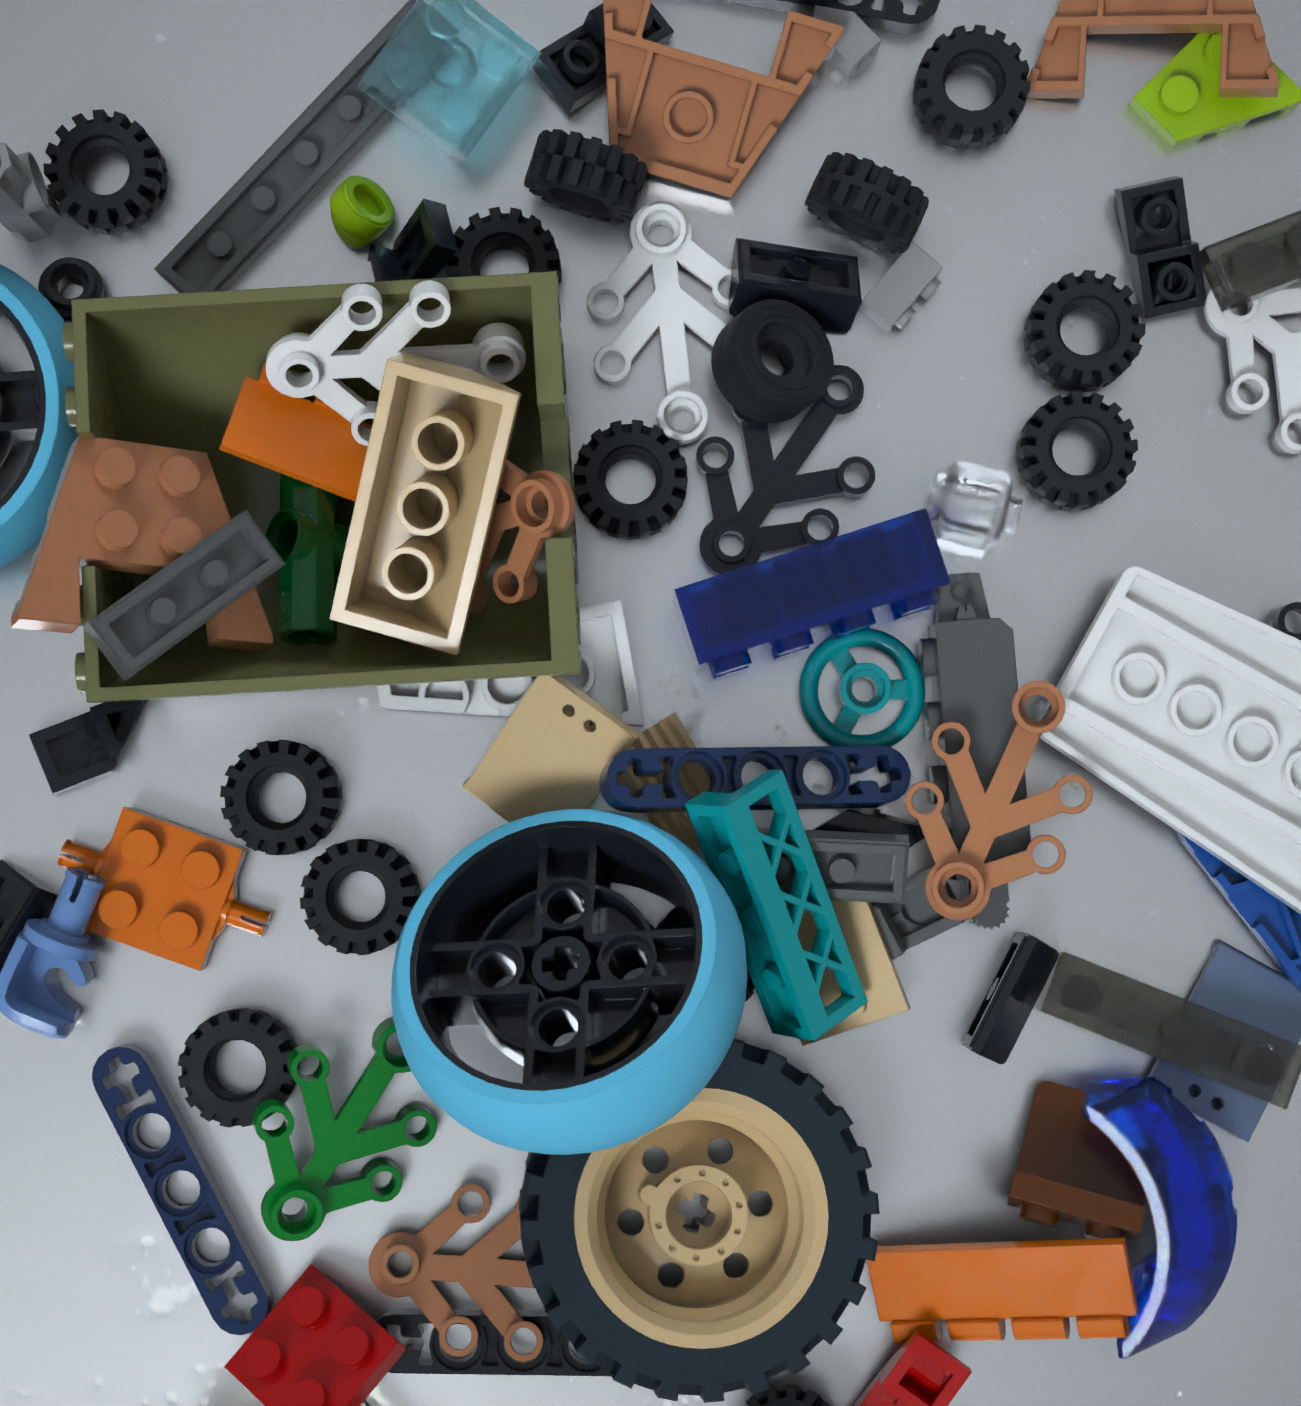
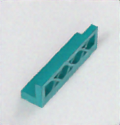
M770 769L734 793L702 792L686 802L685 806L707 864L725 888L736 909L746 946L747 969L772 1033L815 1041L868 1001L783 770ZM766 795H768L774 810L768 835L758 831L749 807ZM782 853L791 856L796 870L790 894L780 890L775 877ZM803 911L813 915L817 926L811 952L802 949L797 936ZM826 968L834 972L842 995L824 1008L819 990Z

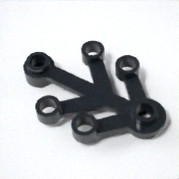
M834 365L831 381L841 379L847 382L851 390L850 396L844 400H836L829 395L826 389L824 394L814 402L775 460L773 459L767 423L752 420L732 407L735 419L741 423L753 492L739 512L737 511L728 472L734 462V449L726 439L717 436L709 437L700 443L696 453V463L699 470L706 477L713 520L704 528L701 534L699 549L702 560L712 572L723 577L742 576L756 566L761 553L804 545L815 549H823L835 541L839 533L838 519L831 511L823 508L811 510L804 516L802 522L760 527V525L775 505L842 493L849 497H860L866 494L875 481L874 467L867 459L858 456L847 458L841 463L839 468L796 475L833 420L846 418L858 409L863 399L864 385L861 377L855 370L844 365ZM712 446L722 448L727 455L726 463L719 468H712L703 460L704 452ZM851 466L862 468L867 476L866 484L859 488L850 487L844 480V471ZM815 518L825 519L831 526L830 536L824 540L814 539L808 532V523ZM726 534H736L742 539L743 550L738 555L728 556L721 551L719 541Z

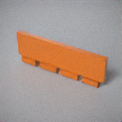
M265 360L258 380L245 376L219 450L355 502L368 446L361 445L353 438L351 423L316 396L313 402L304 398L289 397L277 391L267 378ZM288 368V370H290V371H292V372L300 373V372H297V371H294V370ZM361 397L365 402L370 401L368 399ZM363 421L360 423L361 426L372 429V425Z
M1125 1237L877 1246L875 1261L867 1260L879 1321H892L891 1329L896 1343L906 1342L916 1331H919L933 1342H941L943 1336L942 1320H948L947 1326L951 1341L1004 1340L1006 1335L1005 1319H1012L1011 1326L1015 1340L1069 1339V1317H1077L1076 1324L1080 1339L1128 1338V1316H1136L1138 1311Z

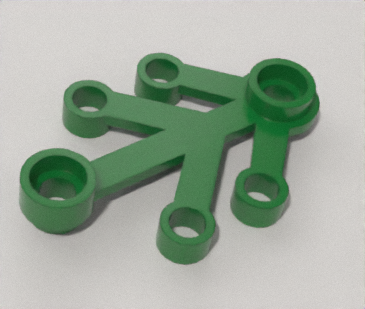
M393 1017L385 1019L375 1029L372 1037V1048L375 1054L335 1117L326 1082L330 1066L323 1051L314 1044H301L290 1052L287 1059V1069L295 1083L300 1086L314 1151L300 1174L289 1139L294 1129V1117L288 1106L280 1100L268 1099L261 1102L255 1108L252 1114V1124L259 1138L265 1142L274 1184L267 1190L262 1199L261 1216L266 1228L275 1237L284 1241L303 1240L313 1235L321 1227L326 1213L369 1200L377 1202L392 1200L402 1188V1176L395 1164L386 1158H375L369 1161L363 1167L359 1177L325 1184L338 1164L406 1144L412 1147H421L428 1144L434 1138L437 1130L436 1120L424 1105L418 1103H411L402 1107L394 1120L360 1129L394 1074L411 1071L402 1049L390 1050L386 1046L388 1037L396 1032ZM314 1056L319 1059L318 1068L312 1074L302 1075L297 1072L298 1064L303 1058ZM278 1112L284 1115V1121L279 1128L275 1130L262 1128V1122L268 1114ZM416 1116L425 1117L426 1123L420 1132L416 1134L405 1132L406 1124L411 1118ZM382 1171L392 1173L388 1185L379 1189L371 1187L372 1178L377 1173ZM295 1197L304 1200V1205L298 1213L287 1215L282 1212V1207L287 1200Z

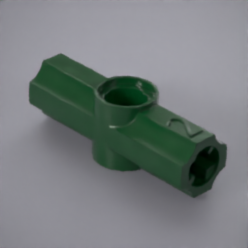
M280 473V511L274 515L266 531V538L285 563L284 566L279 568L278 634L282 636L281 641L291 644L323 645L337 640V621L330 620L329 618L349 528L347 525L338 522V495Z

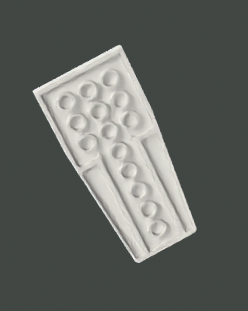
M1133 566L1122 571L1115 580L1056 687L1063 695L1065 701L1063 719L1055 729L1042 733L1039 738L1301 914V640L1141 567ZM1049 701L1038 721L1044 720L1050 715L1051 705Z

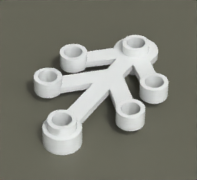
M657 201L645 205L635 214L630 225V240L633 248L605 283L595 285L588 293L587 309L591 318L600 324H612L619 320L624 312V296L652 266L655 291L612 345H606L596 353L594 371L597 378L606 385L617 386L624 383L631 374V361L659 328L667 397L659 405L657 424L658 427L664 430V435L667 438H673L678 445H686L695 442L703 435L707 427L708 410L704 401L698 395L692 393L685 326L713 347L717 336L727 324L680 288L677 263L709 285L714 303L724 310H729V299L724 298L719 293L718 287L723 281L731 280L732 268L727 269L691 241L692 225L689 217L680 207L670 202ZM656 226H666L672 231L673 237L668 243L659 245L650 239L649 233ZM601 294H610L617 299L618 305L610 313H601L594 307V301ZM610 355L619 356L625 363L623 371L614 376L604 373L601 369V362ZM677 410H687L693 415L695 422L690 429L680 431L672 426L670 422L671 415Z
M1243 275L1224 277L1216 282L1208 291L1204 305V315L1209 326L1216 333L1226 337L1231 383L1226 391L1227 403L1232 410L1239 414H1251L1261 408L1269 398V386L1266 380L1255 372L1254 339L1272 353L1280 418V423L1275 431L1276 442L1283 451L1290 454L1301 453V444H1296L1289 439L1287 429L1290 423L1301 425V332L1290 333L1272 317L1301 312V287L1264 291L1258 282L1250 277ZM1230 296H1240L1246 301L1248 307L1246 315L1238 316L1230 311L1228 307ZM1247 383L1256 389L1257 400L1255 404H1246L1239 398L1238 387L1240 384Z
M432 280L416 284L410 292L409 301L361 349L336 350L354 330H371L382 319V298L378 290L368 284H355L345 290L342 295L341 305L311 335L302 332L290 333L273 344L266 357V375L271 385L286 396L294 398L316 396L351 423L353 438L361 445L368 446L371 429L361 426L360 423L365 419H374L377 402H365L339 379L363 378L380 391L387 359L404 352H411L469 368L499 383H505L521 373L526 363V353L521 333L515 327L506 323H491L482 327L474 336L472 344L404 347L423 327H438L444 324L450 316L449 292L444 285ZM426 298H435L441 302V305L434 310H424L418 304ZM358 301H365L373 305L371 311L363 314L354 312L350 307ZM497 354H504L511 358L502 363L489 362V359ZM296 364H302L310 368V371L295 373L288 370V368Z

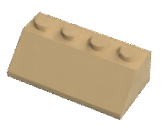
M404 352L387 359L330 620L450 654L458 655L460 653L521 393L472 369L411 352Z

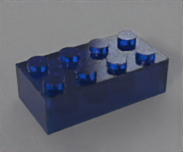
M924 508L674 589L673 604L696 673L710 669L712 678L715 680L748 669L749 665L752 664L750 656L767 650L771 651L773 660L805 651L810 648L809 645L814 644L812 636L831 630L833 639L838 640L870 629L871 625L876 624L875 615L890 610L894 621L930 610V606L939 603L936 595L951 582L927 510Z

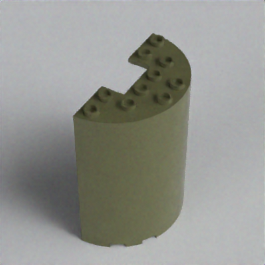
M557 271L71 300L72 321L64 322L62 329L65 357L68 362H74L75 387H67L65 391L67 421L70 427H76V433L85 438L100 437L206 452L230 518L233 519L247 510L266 536L270 521L280 511V473L219 450L245 376L258 380L268 351L283 336L296 332L311 335L341 305L342 295L350 286L368 284L376 288L382 298L383 315L380 323L375 328L368 331L354 330L336 350L361 349L409 301L410 292L416 284L432 280L441 283L448 290L451 306L450 316L444 324L438 327H423L404 347L472 344L476 333L488 324L506 323L515 327L521 333L524 340L526 363L518 376L508 382L501 383L521 393L506 459L528 475L541 470H551L560 474L569 483L574 494L568 407L564 394H567L564 343L560 327L561 308ZM426 298L418 305L424 310H434L441 305V302L435 298ZM358 301L352 304L350 308L356 313L363 314L371 311L373 305L365 301ZM497 354L491 357L489 362L502 363L511 358L504 354ZM296 364L289 368L300 373L310 371V368L302 364ZM363 378L339 379L358 396L378 402L380 391ZM315 396L304 397V399L313 402ZM365 419L363 422L373 425L374 419ZM499 487L496 504L511 500V496ZM338 496V522L350 528L355 502ZM545 497V505L548 509V501ZM575 515L570 527L564 533L545 539L533 567L538 578V588L535 595L528 600L513 604L502 602L496 596L492 584L496 569L507 564L520 527L504 531L483 581L488 591L487 605L480 613L469 615L461 650L458 655L337 622V640L323 645H296L281 641L282 636L278 634V569L255 586L273 634V644L263 652L207 647L206 623H204L131 678L123 681L84 629L85 652H78L75 658V679L78 691L86 693V702L100 703L580 674L581 654L578 645H581L579 598L577 597V588L575 587L579 583ZM82 566L80 626L90 621L153 575L101 570L96 566ZM512 574V585L518 592V579Z

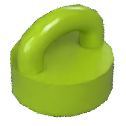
M356 175L346 177L330 196L331 220L342 241L352 248H362L371 240L377 239L394 220V208L389 196L376 182L366 177Z

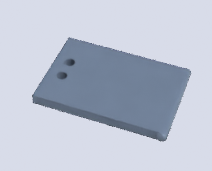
M1220 939L1217 940L1144 1086L1238 1139L1249 1142L1301 1039V992H1298L1287 976ZM1218 1098L1220 1100V1106L1217 1109H1215L1218 1106Z

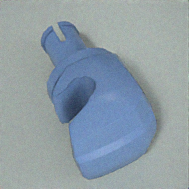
M67 867L65 879L49 918L27 920L24 929L18 933L0 972L1 1013L12 1022L49 1038L66 1039L74 1030L80 1013V1006L65 992L61 982L58 980L57 968L65 971L77 986L89 984L94 979L95 974L90 961H94L99 945L85 931L107 881L97 874L93 875L92 879H89L87 877L90 871L78 867Z

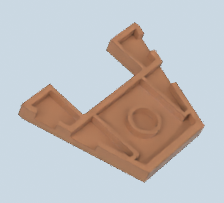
M603 0L609 146L615 144L623 148L622 153H632L639 158L638 161L644 162L647 165V174L728 198L733 196L797 99L801 96L814 74L837 43L843 31V26L788 10L769 75L766 76L643 39L642 35L652 0Z
M1061 0L1056 15L1052 17L1044 36V45L1036 65L1031 69L1027 81L1031 82L1027 98H1084L1087 37L1090 34L1221 33L1219 97H1277L1279 78L1275 65L1272 64L1265 42L1266 35L1253 0Z
M79 435L71 444L46 515L48 520L39 546L32 555L26 573L28 578L21 598L15 604L11 616V628L72 634L81 625L79 567L96 566L101 570L154 575L229 522L231 518L207 453L100 437L85 438ZM253 587L206 622L207 647L263 652L273 644V634L256 587Z

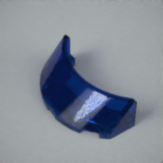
M1155 1077L1087 1082L1082 1105L1084 1118L1093 1122L1114 1142L1135 1170L1150 1204L1156 1229L1157 1261L1154 1264H1146L1144 1266L1143 1283L1136 1292L1137 1315L1128 1316V1338H1117V1351L1120 1359L1133 1356L1187 1330L1204 1313L1216 1297L1228 1273L1236 1244L1238 1216L1233 1201V1178L1226 1157L1204 1120L1200 1122L1185 1105L1172 1095L1173 1090Z

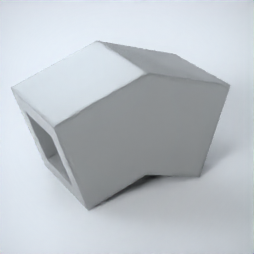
M815 5L814 18L843 26L841 37L825 59L832 60L850 79L877 54L881 39L855 12Z

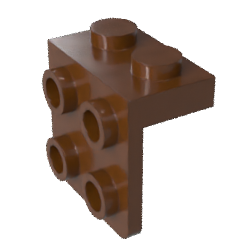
M1050 1081L1042 1082L1035 1091L1007 1205L1019 1208L1018 1217L1035 1224L1056 1228L1059 1219L1084 1226L1083 1236L1090 1239L1125 1237L1135 1241L1140 1235L1146 1211L1144 1203L1162 1131V1116L1159 1112L1150 1108Z

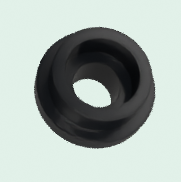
M73 257L60 258L47 266L41 274L38 284L39 292L51 303L64 320H72L71 300L103 298L104 294L102 279L95 267L82 259ZM69 284H77L83 288L82 294L72 299L63 297L60 292L63 287Z

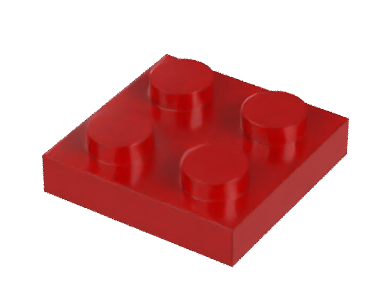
M310 1264L224 1367L265 1406H360L407 1348L325 1274Z

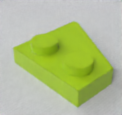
M1198 33L1131 99L1128 105L1171 148H1175L1200 140L1203 135L1217 130L1225 132L1246 125L1252 119L1282 110L1284 113L1293 110L1301 103V89L1272 61L1279 78L1277 97H1219L1222 35L1221 33Z

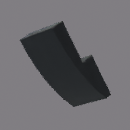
M603 3L589 11L583 25L538 51L530 65L568 114L607 89ZM651 3L642 38L663 45L672 37L674 30Z
M1172 176L1114 189L1130 273L1138 302H1140L1144 312L1142 316L1149 318L1204 306L1206 292L1199 242L1191 240L1183 178Z

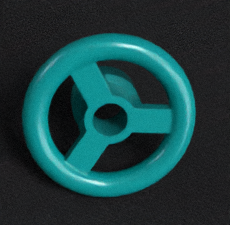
M852 628L828 637L810 654L801 673L799 698L808 724L829 745H882L892 747L903 740L919 720L925 701L924 677L921 676L920 665L916 657L899 639L877 629ZM853 647H870L886 653L900 667L905 679L890 680L888 674L878 665L872 663L857 664L848 649ZM830 660L842 677L839 683V696L844 704L834 724L824 714L818 698L819 679L823 669ZM863 678L872 683L874 696L870 701L862 702L854 697L852 685L855 680ZM906 699L900 715L887 728L868 735L851 734L861 715H869L879 711L889 700Z

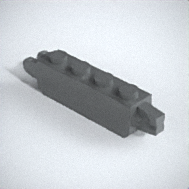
M980 573L948 574L938 579L936 622L927 628L928 638L919 639L918 643L921 676H931L933 702H924L925 734L927 740H931L935 729L945 722H957L963 725L970 734L971 746L969 752L986 793L1017 724L1012 715V701L1018 691L1013 629L1000 618H990ZM947 729L939 737V747L947 754L958 753L963 748L964 737L956 729ZM938 756L939 765L929 766V782L936 784L944 794L943 818L957 850L960 852L970 830V824L945 760ZM1025 771L1010 804L1027 798ZM930 789L932 804H937V796ZM1030 825L996 837L983 864L1025 851L1031 841ZM956 874L949 878L950 880L962 881L963 899L970 894L971 883L967 877ZM1008 883L991 889L987 905L979 914L970 918V923H976L977 927L982 925L983 929L989 927L991 930L995 926L1000 928L1001 923H1006L1005 918L1009 917L1007 911L1010 910L1006 905L1009 902Z

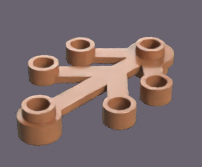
M506 459L500 488L511 496V500L499 504L495 503L469 615L480 613L487 605L488 591L483 581L502 535L507 529L520 527L507 564L498 567L494 572L492 580L494 592L502 602L507 604L525 601L535 595L538 588V578L533 567L543 543L548 537H555L564 533L570 527L575 515L573 491L569 483L560 474L551 470H541L528 475ZM545 497L548 501V509L545 505ZM512 574L518 579V592L512 585Z
M1032 681L1019 688L1014 695L1012 715L1017 724L986 793L969 752L971 737L968 730L957 722H945L939 725L933 732L931 739L932 748L940 758L945 760L970 824V830L960 852H958L941 814L945 798L942 790L936 784L922 781L912 785L906 793L905 806L910 815L918 819L935 862L926 879L925 891L927 899L932 908L945 918L951 920L970 919L985 908L989 901L991 889L1035 872L1052 874L1058 871L1065 862L1066 852L1061 841L1051 835H1039L1029 842L1025 851L983 864L996 837L1062 812L1067 814L1081 813L1088 808L1092 801L1093 793L1088 781L1078 775H1067L1060 778L1053 788L1010 804L1040 735L1055 729L1063 719L1065 701L1058 688L1051 683ZM1033 696L1045 697L1051 705L1050 715L1041 721L1029 718L1025 711V704L1028 699ZM956 729L963 735L964 745L958 753L947 754L940 749L939 737L945 730ZM1071 781L1079 783L1085 791V798L1082 804L1073 808L1065 806L1059 797L1061 787ZM922 788L931 789L936 794L938 800L936 808L928 814L918 812L912 803L913 795ZM1041 842H1051L1058 849V859L1050 867H1041L1033 860V849ZM956 874L967 877L971 883L970 894L961 900L951 898L946 891L947 880Z
M466 1184L459 1187L453 1194L451 1205L416 1235L407 1232H395L377 1242L370 1254L368 1265L369 1274L374 1285L382 1293L391 1297L401 1298L410 1296L438 1330L440 1345L446 1353L456 1357L469 1354L477 1346L479 1331L471 1319L456 1315L431 1280L459 1282L504 1337L505 1350L511 1358L525 1362L534 1359L540 1353L544 1340L539 1327L532 1322L524 1321L495 1286L534 1288L526 1261L498 1259L521 1239L519 1198L516 1202L515 1210L462 1256L434 1253L466 1223H478L488 1215L491 1207L490 1197L481 1186L476 1184ZM473 1191L482 1196L483 1208L479 1214L469 1217L461 1213L459 1201L463 1194ZM397 1252H406L410 1255L413 1262L411 1272L402 1278L395 1277L389 1270V1260ZM455 1323H463L471 1331V1341L464 1349H455L447 1341L448 1329ZM520 1328H528L536 1336V1346L528 1354H520L512 1346V1335Z

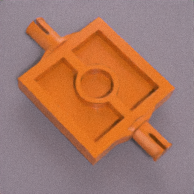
M123 807L112 839L102 852L67 839L61 851L78 856L84 860L68 854H60L57 863L60 866L85 869L90 871L89 875L97 874L107 881L105 888L101 891L86 931L198 971L205 969L215 939L227 925L263 937L268 926L247 919L245 916L263 923L270 922L271 911H265L237 901V878L248 849L131 807Z

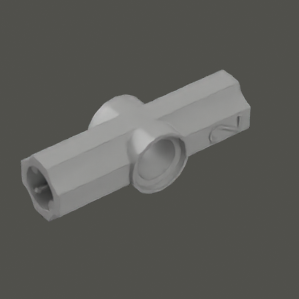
M0 142V223L10 232L20 233L29 242L49 237L54 222L61 215L57 201L45 186L43 176L31 152L16 155L6 143Z

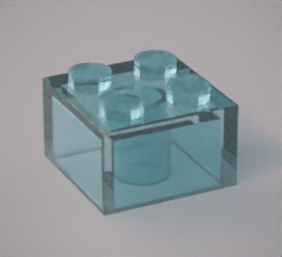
M416 0L356 86L453 161L459 163L469 156L542 53L475 0Z

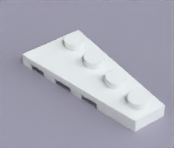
M622 600L579 607L581 645L578 646L581 654V673L560 676L627 725L644 726ZM537 676L377 686L380 706L384 709L511 717ZM567 705V708L570 711L572 708L570 707V705Z

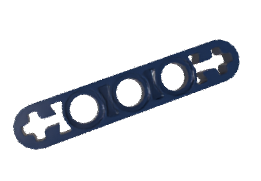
M882 745L642 748L622 751L607 762L600 773L599 787L601 795L608 805L618 811L627 813L688 812L685 803L693 799L694 796L687 794L680 786L678 778L683 764L697 763L705 768L710 778V789L708 792L734 793L744 786L741 779L744 765L748 762H758L768 770H783L797 809L877 808L896 801L905 794L910 785L911 772L908 762L900 752L892 747ZM807 762H821L830 770L833 782L828 794H815L805 785L803 770ZM660 763L665 764L662 784L645 785L635 792L634 797L630 796L628 786L618 785L617 776L624 773L628 769V765L633 766L635 776L655 777L663 771ZM876 763L879 772L889 773L890 783L882 786L880 792L878 783L873 780L857 781L850 785L851 774L863 773L875 767ZM663 789H664V793H665L666 798H662V797H661V793H662V790H663ZM768 795L749 806L750 810H773Z
M124 1044L107 1050L98 1057L93 1066L92 1081L95 1091L205 1305L219 1328L227 1333L244 1335L253 1332L272 1309L273 1294L271 1287L152 1057L141 1047ZM117 1057L124 1065L134 1062L138 1066L139 1074L132 1078V1085L138 1096L141 1097L151 1090L156 1098L154 1101L138 1106L128 1115H126L122 1105L134 1100L129 1088L125 1084L114 1086L109 1078V1075L117 1070L114 1061ZM145 1114H159L169 1123L171 1130L170 1139L163 1148L150 1149L144 1146L138 1139L136 1132L137 1124ZM179 1170L188 1171L197 1178L200 1185V1195L194 1204L188 1206L177 1205L168 1197L166 1181L171 1173ZM217 1228L227 1236L230 1249L225 1260L218 1263H210L198 1255L195 1241L201 1230ZM237 1261L241 1263L244 1271L237 1272L232 1278L236 1287L242 1295L253 1292L258 1300L250 1309L252 1317L248 1319L242 1311H236L231 1314L226 1304L234 1297L228 1280H223L218 1287H215L211 1280L212 1277L224 1274Z

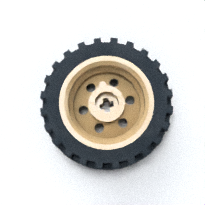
M733 1039L720 1067L708 1084L686 1107L656 1129L635 1140L591 1153L572 1155L528 1153L525 1162L526 1170L523 1185L519 1195L520 1237L526 1265L533 1287L540 1297L546 1314L555 1328L562 1331L573 1344L575 1351L590 1365L593 1362L608 1371L614 1381L631 1389L636 1384L653 1390L657 1398L677 1401L678 1394L698 1395L704 1403L724 1401V1393L745 1388L750 1395L767 1390L770 1388L767 1379L786 1369L793 1375H796L810 1365L805 1356L823 1339L831 1345L843 1331V1328L836 1323L849 1302L857 1306L859 1305L867 1288L859 1283L866 1259L875 1261L878 1241L870 1237L871 1214H880L878 1193L869 1189L866 1169L871 1168L872 1164L865 1147L857 1145L849 1129V1126L854 1123L842 1106L833 1104L822 1091L825 1086L810 1073L801 1072L788 1063L786 1057L770 1049H761L744 1043L743 1040ZM643 1044L638 1045V1046H637L635 1049H633L628 1055H626L625 1057H623V1058L620 1059L619 1061H617V1062H615V1063H613V1064H611V1065H609V1066H607V1067L601 1069V1071L604 1070V1069H606V1068H608V1067H610V1066H612V1065H614V1064H616V1063H618V1062H620L621 1060H623L624 1058H626L627 1056H629L630 1054H632L633 1052H635L637 1049H639ZM716 1138L726 1139L732 1148L730 1159L723 1164L714 1163L708 1156V1146ZM651 1147L662 1148L668 1156L667 1167L659 1173L649 1172L643 1165V1155ZM756 1191H765L771 1198V1208L763 1216L753 1215L748 1207V1200ZM694 1193L702 1194L700 1204L709 1210L707 1218L703 1223L694 1219L692 1228L684 1227L685 1217L677 1211L678 1204L683 1198L692 1202ZM628 1209L640 1212L643 1217L641 1230L633 1235L623 1233L618 1227L619 1215ZM732 1253L743 1254L747 1259L746 1271L737 1278L728 1277L723 1268L725 1259ZM666 1263H677L683 1269V1279L675 1287H665L658 1280V1272Z

